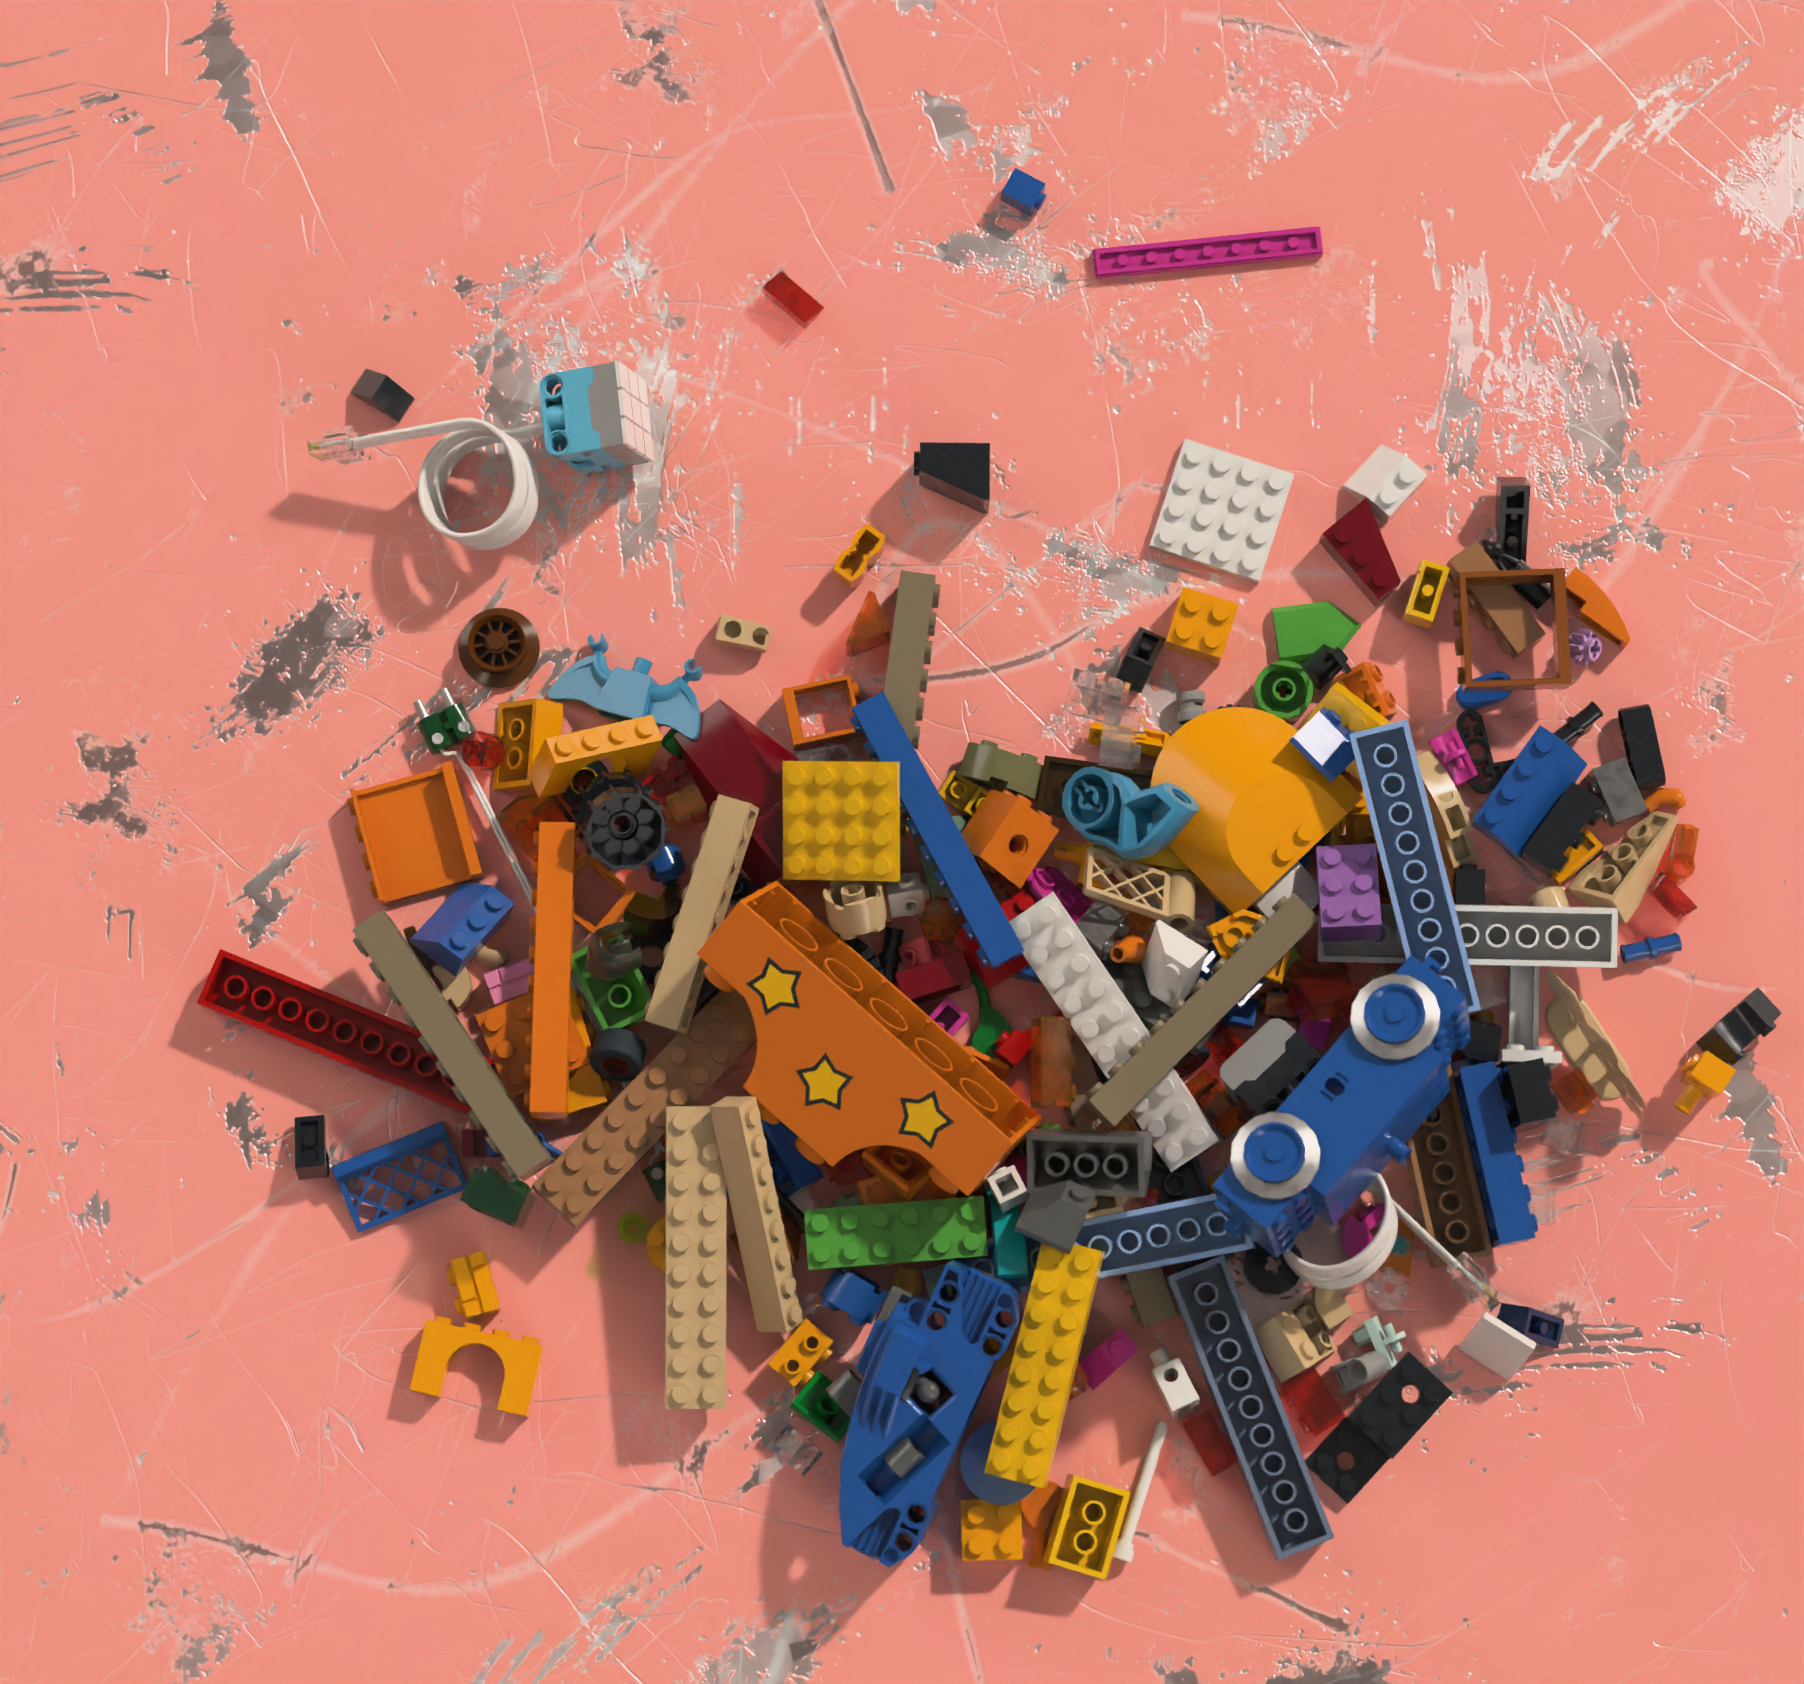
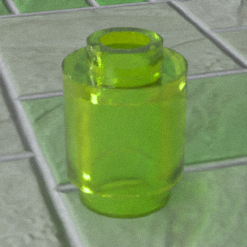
M627 1213L618 1221L617 1232L624 1242L635 1245L641 1243L647 1237L648 1225L641 1215ZM632 1224L639 1227V1232L636 1235L628 1233V1228Z

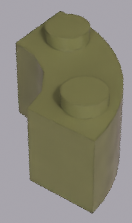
M982 740L981 744L968 743L958 775L977 785L1002 792L1007 790L1015 796L1020 794L1027 799L1037 800L1043 765L1037 763L1038 758L1028 753L1017 755L998 749V744Z

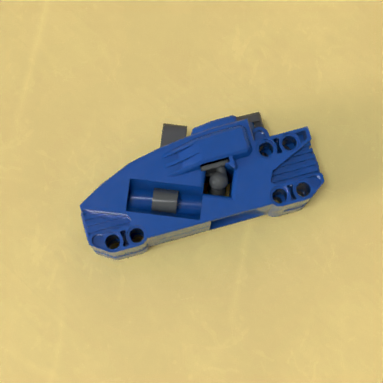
M957 1259L945 1265L931 1299L919 1296L910 1301L913 1294L893 1285L878 1319L874 1322L856 1365V1369L863 1377V1381L851 1369L847 1368L826 1388L829 1395L851 1418L840 1462L839 1513L842 1545L848 1548L852 1547L868 1557L879 1560V1563L888 1567L912 1554L924 1540L937 1511L936 1496L998 1359L1010 1348L1024 1315L1019 1288L985 1271L971 1268L970 1265ZM948 1284L954 1286L957 1290L956 1298L949 1296L947 1293ZM1002 1310L1011 1313L1013 1317L1012 1323H1007L1002 1319ZM935 1312L940 1313L944 1317V1325H939L935 1321ZM989 1338H994L999 1342L1000 1350L997 1351L990 1347ZM947 1387L953 1395L934 1412L928 1403H933L942 1396ZM915 1506H920L924 1510L925 1515L919 1514ZM903 1534L909 1535L912 1542L905 1540Z

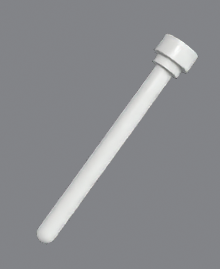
M1164 1421L1156 1424L1120 1540L1117 1539L1112 1556L1128 1563H1132L1135 1553L1132 1550L1134 1544L1131 1543L1168 1429V1425Z

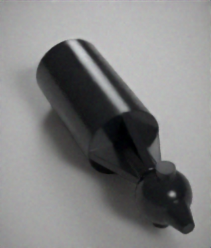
M1486 539L1482 541L1485 552L1490 559L1498 561L1501 570L1532 569L1522 559L1519 560L1503 554L1501 544L1490 542ZM1547 583L1511 585L1536 610L1551 597L1550 586Z

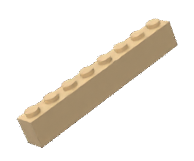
M718 794L717 800L711 805L709 812L711 819L708 828L701 835L699 855L694 859L691 866L692 877L689 885L684 888L682 893L683 904L681 911L674 918L672 926L674 932L671 941L664 948L663 957L665 960L662 969L655 976L653 996L648 1000L645 1007V1021L687 1034L705 979L704 969L708 965L697 955V952L724 920L760 810L751 803Z
M726 1096L711 1105L710 1111L757 1331L787 1333L803 1322L802 1309L796 1290V1281L792 1271L790 1253L787 1247L784 1224L773 1181L756 1096Z

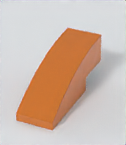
M1575 566L1566 579L1567 598L1582 607L1575 617L1623 650L1631 639L1617 609L1604 591L1589 576Z

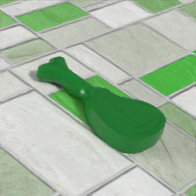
M971 971L972 984L976 988L980 1007V1022L972 1035L971 1045L978 1052L989 1057H995L992 1054L997 1047L993 1044L994 1041L1004 1030L1009 1033L1011 1027L1005 1017L991 1006L988 990L976 974Z

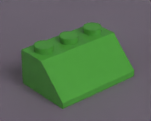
M618 930L612 933L607 941L611 955L600 948L597 942L573 953L572 970L603 1030L607 1028L628 1030L645 1020V1007L648 1000L653 996Z

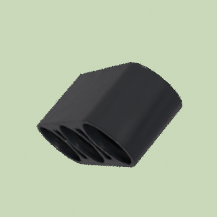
M1649 704L1618 709V720L1626 758L1638 789L1643 790L1665 786V770Z

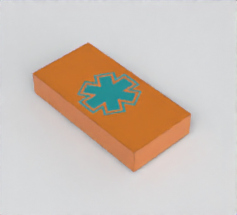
M1399 1218L1395 1243L1387 1259L1380 1266L1379 1274L1410 1277L1414 1232Z

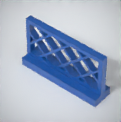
M443 1121L331 1167L358 1233L469 1188ZM441 1141H444L448 1151L444 1163L427 1156L431 1146ZM427 1147L424 1155L416 1152ZM413 1154L422 1158L416 1174L399 1168L404 1156ZM449 1157L454 1167L447 1165ZM399 1159L397 1166L389 1163ZM425 1160L442 1167L436 1182L419 1176ZM384 1165L395 1170L389 1185L372 1179L377 1167ZM445 1168L457 1173L460 1185L447 1188L438 1184ZM372 1170L369 1177L362 1175V1173ZM398 1171L414 1178L408 1194L391 1187ZM356 1176L367 1181L361 1197L348 1191L345 1180ZM417 1179L433 1186L428 1198L422 1200L411 1195ZM370 1183L386 1189L380 1205L364 1198ZM436 1188L444 1190L434 1195ZM389 1191L406 1197L401 1209L393 1211L383 1206ZM352 1198L359 1200L356 1208L354 1206ZM409 1199L416 1201L415 1203L406 1206ZM362 1202L378 1208L374 1220L364 1224L361 1223L357 1213ZM381 1210L388 1212V1214L378 1218Z

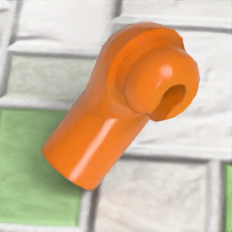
M1661 787L1644 800L1648 809L1646 812L1651 814L1662 804H1671V807L1681 809L1686 804L1684 793L1678 788Z

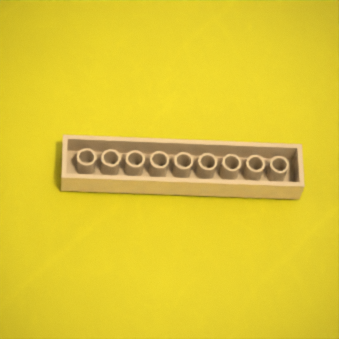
M665 1106V1409H726L727 1186L710 1106Z

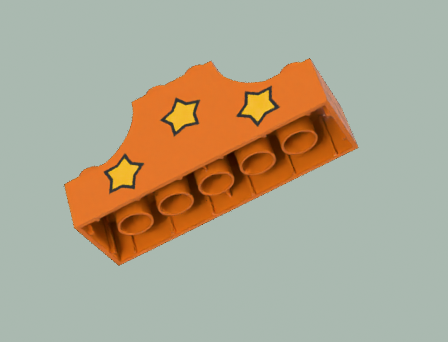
M777 881L740 900L697 952V955L708 964L704 969L707 979L724 992L731 993L736 989L744 996L752 1013L757 1034V1053L753 1070L743 1088L752 1096H756L760 1118L773 1125H777L781 1121L798 1136L794 1142L797 1150L812 1163L822 1165L826 1161L833 1167L848 1154L865 1147L897 1146L920 1153L932 1164L928 1170L929 1175L939 1187L952 1194L957 1193L960 1189L969 1196L1002 1165L1026 1137V1134L1042 1118L1040 1114Z

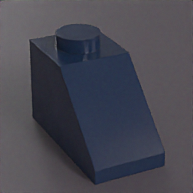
M1501 1303L1497 1319L1537 1344L1558 1349L1564 1319L1531 1307Z

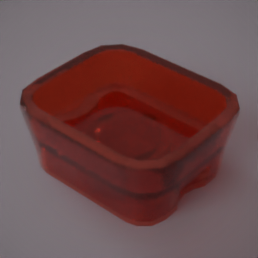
M1662 871L1658 873L1647 890L1677 921L1697 909L1693 901Z

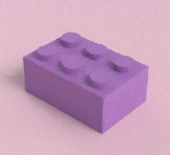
M1376 844L1316 846L1321 942L1381 939L1382 923Z

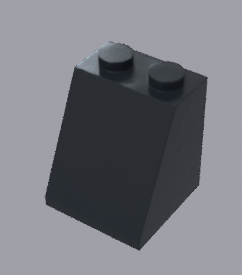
M920 442V451H914V476H919V485L980 513H988L990 502V443Z

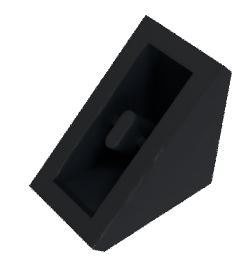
M367 368L351 390V394L399 423L415 400L412 395L390 377Z

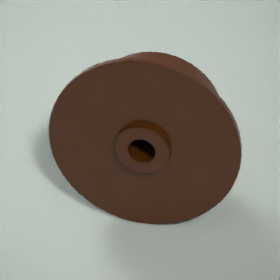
M492 608L475 615L465 625L460 635L458 652L463 668L472 679L488 687L505 688L521 682L533 671L539 658L540 643L534 626L525 616L507 608Z

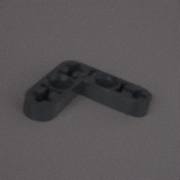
M1466 710L1458 716L1455 723L1456 729L1467 752L1469 746L1473 744H1478L1483 748L1484 756L1481 759L1471 758L1474 766L1487 762L1488 766H1483L1482 771L1484 777H1490L1491 779L1487 782L1486 787H1483L1482 783H1476V779L1480 776L1479 768L1477 767L1478 776L1469 780L1471 789L1479 794L1491 793L1504 776V768L1511 766L1515 759L1494 763L1482 716L1477 711ZM1466 717H1469L1471 721H1476L1477 724L1473 727L1474 736L1480 734L1481 738L1465 741V738L1470 736L1469 728L1462 726Z

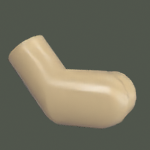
M486 945L475 956L480 965L495 969L503 967L509 962L510 958L506 950L487 949Z

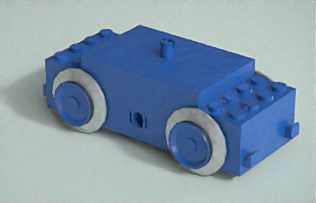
M1411 955L1395 974L1373 979L1363 987L1352 1004L1351 1025L1276 1112L1256 1116L1240 1128L1232 1142L1231 1164L1212 1184L1217 1197L1214 1203L1228 1219L1223 1227L1235 1239L1240 1238L1237 1231L1239 1228L1277 1259L1281 1253L1285 1255L1292 1249L1296 1242L1294 1238L1301 1230L1307 1231L1320 1217L1334 1227L1392 1158L1401 1165L1411 1155L1412 1149L1406 1146L1405 1143L1450 1092L1446 1068L1452 1061L1451 1055L1457 1048L1462 1050L1471 1039V1035H1469L1471 1028L1466 996L1436 974L1441 973V966L1428 955L1421 962Z

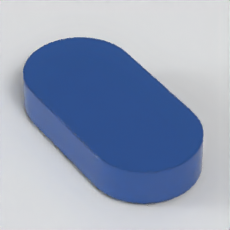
M1495 671L1472 679V681L1511 680V678L1504 672ZM1461 684L1456 691L1455 698L1457 704L1463 710L1475 711L1505 700L1512 691L1463 693Z

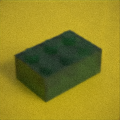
M483 1165L482 1170L474 1167L460 1201L473 1210L523 1230L536 1200V1197L531 1193L532 1188L527 1183L511 1177L508 1182L504 1180L505 1177L499 1171Z

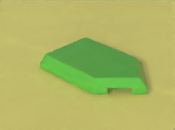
M1330 601L1271 608L1279 661L1303 663L1323 644L1333 649L1338 647L1343 651L1362 626Z

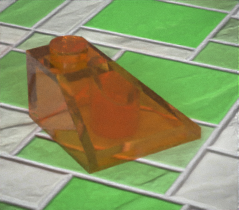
M537 793L519 796L495 814L532 863L533 860H538V849L533 847L534 831H539V822H575L556 794L538 798ZM575 822L576 829H577V836H576V837H578V833L580 832V829H579L577 823Z

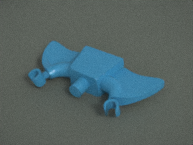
M601 633V640L596 643L593 636L589 635L587 641L594 655L577 661L565 670L548 692V697L551 700L583 702L593 707L604 718L621 722L653 715L657 726L670 727L693 741L699 737L701 724L700 706L697 696L688 685V682L700 680L703 670L700 665L696 670L691 671L696 665L693 658L688 659L684 663L685 674L682 677L678 676L669 684L659 685L648 675L653 663L642 657H636L631 670L620 667L614 668L613 671L610 670L607 666L606 656L603 655L609 648L606 638Z

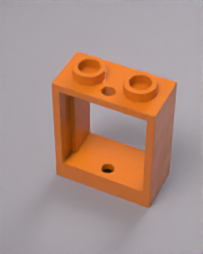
M850 675L781 689L794 750L862 736V732L857 734L852 727L804 738L796 699L845 689L850 716L853 717L851 714L852 707L857 705L856 700L861 699L858 683H852Z
M583 851L580 856L576 853L575 879L586 866H589L623 894L596 927L574 910V921L596 938L597 935L605 931L612 933L624 918L625 909L635 895V892L597 860L590 858L586 851Z

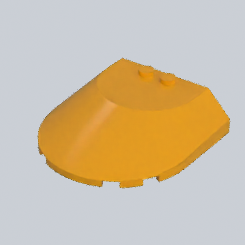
M1227 707L1212 710L1185 723L1170 737L1156 759L1152 779L1150 780V787L1164 782L1173 783L1187 792L1199 805V811L1167 847L1230 915L1250 907L1363 798L1341 774L1330 782L1289 741L1298 732L1293 726L1273 714L1245 707Z

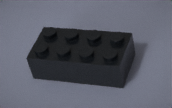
M1543 1058L1510 1064L1501 1069L1504 1084L1500 1085L1503 1097L1507 1096L1511 1113L1507 1114L1509 1126H1514L1516 1133L1537 1129L1557 1117L1556 1111H1559L1558 1099L1555 1093L1551 1094L1549 1082H1552V1074L1549 1065H1544Z

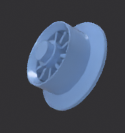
M992 1421L977 1428L966 1440L960 1458L962 1477L971 1492L985 1502L996 1505L1013 1504L1030 1495L1036 1486L984 1473L997 1421Z

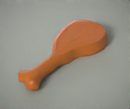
M1048 1480L1047 1488L1036 1487L1030 1495L1021 1500L1022 1514L1035 1531V1554L1027 1565L1031 1569L1040 1567L1045 1572L1050 1571L1053 1567V1564L1042 1561L1047 1546L1049 1521L1051 1515L1058 1509L1062 1495L1060 1486Z

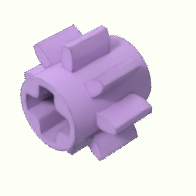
M1580 628L1578 633L1573 632L1569 636L1570 659L1574 660V664L1587 666L1588 661L1594 662L1600 656L1602 644L1598 639L1599 636L1593 634L1592 630Z

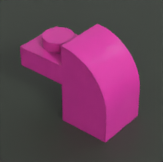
M1371 1203L1358 1215L1362 1219L1360 1222L1352 1214L1344 1221L1339 1239L1342 1251L1348 1259L1359 1254L1374 1238L1368 1231L1383 1218L1384 1205L1382 1203L1376 1207Z

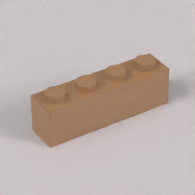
M1478 541L1451 558L1446 564L1450 568L1448 578L1451 582L1456 581L1459 572L1499 571ZM1510 585L1467 586L1468 605L1472 609L1476 607L1482 616L1480 620L1483 626L1489 632L1493 631L1499 639L1497 643L1506 655L1510 654L1515 659L1541 641L1546 635Z

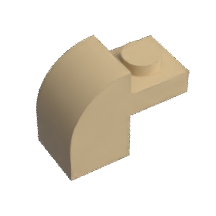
M439 964L432 968V971L444 987L440 992L449 1004L453 1002L459 1011L463 1010L469 1003L473 993V981L469 971L465 967L455 977Z
M1314 1287L1312 1306L1326 1331L1354 1314L1352 1308L1342 1295V1292L1350 1287L1336 1290Z

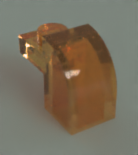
M1205 1069L1185 1084L1211 1124L1224 1139L1248 1122L1226 1088Z

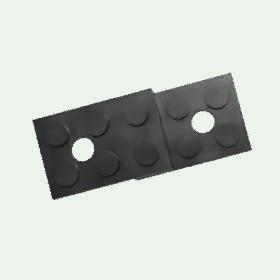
M1407 1351L1371 1392L1360 1399L1306 1458V1466L1348 1504L1379 1469L1398 1454L1453 1392L1416 1357ZM1411 1385L1417 1389L1418 1398L1415 1402L1408 1403L1402 1398V1390L1405 1386ZM1346 1452L1353 1457L1354 1463L1349 1470H1343L1337 1464V1458L1341 1453Z

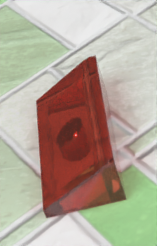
M782 271L762 287L763 294L804 329L824 310V307Z

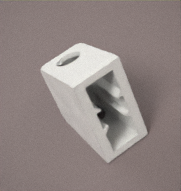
M1165 1347L1152 1352L1149 1355L1155 1366L1152 1370V1379L1172 1421L1174 1422L1199 1410L1200 1398L1180 1359L1175 1358L1171 1360ZM1173 1376L1176 1378V1380L1173 1382L1166 1381V1378Z

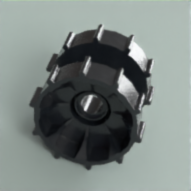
M629 769L625 773H605L601 770L599 776L592 779L585 786H579L581 792L577 798L575 809H571L570 812L574 819H576L580 829L578 836L581 842H587L589 846L586 848V851L590 858L596 857L603 864L607 865L611 872H614L615 869L627 870L634 868L639 872L641 870L640 866L649 862L656 855H662L660 849L664 843L665 834L670 832V828L660 810L663 808L662 803L658 798H652L651 794L654 793V790L649 783L644 785L631 774ZM617 817H627L622 825L613 824Z

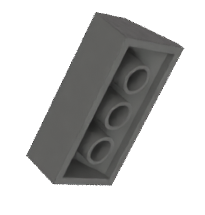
M1034 1129L1026 1134L1028 1194L1031 1193L1032 1189L1069 1180L1095 1191V1196L1146 1197L1152 1165V1132Z

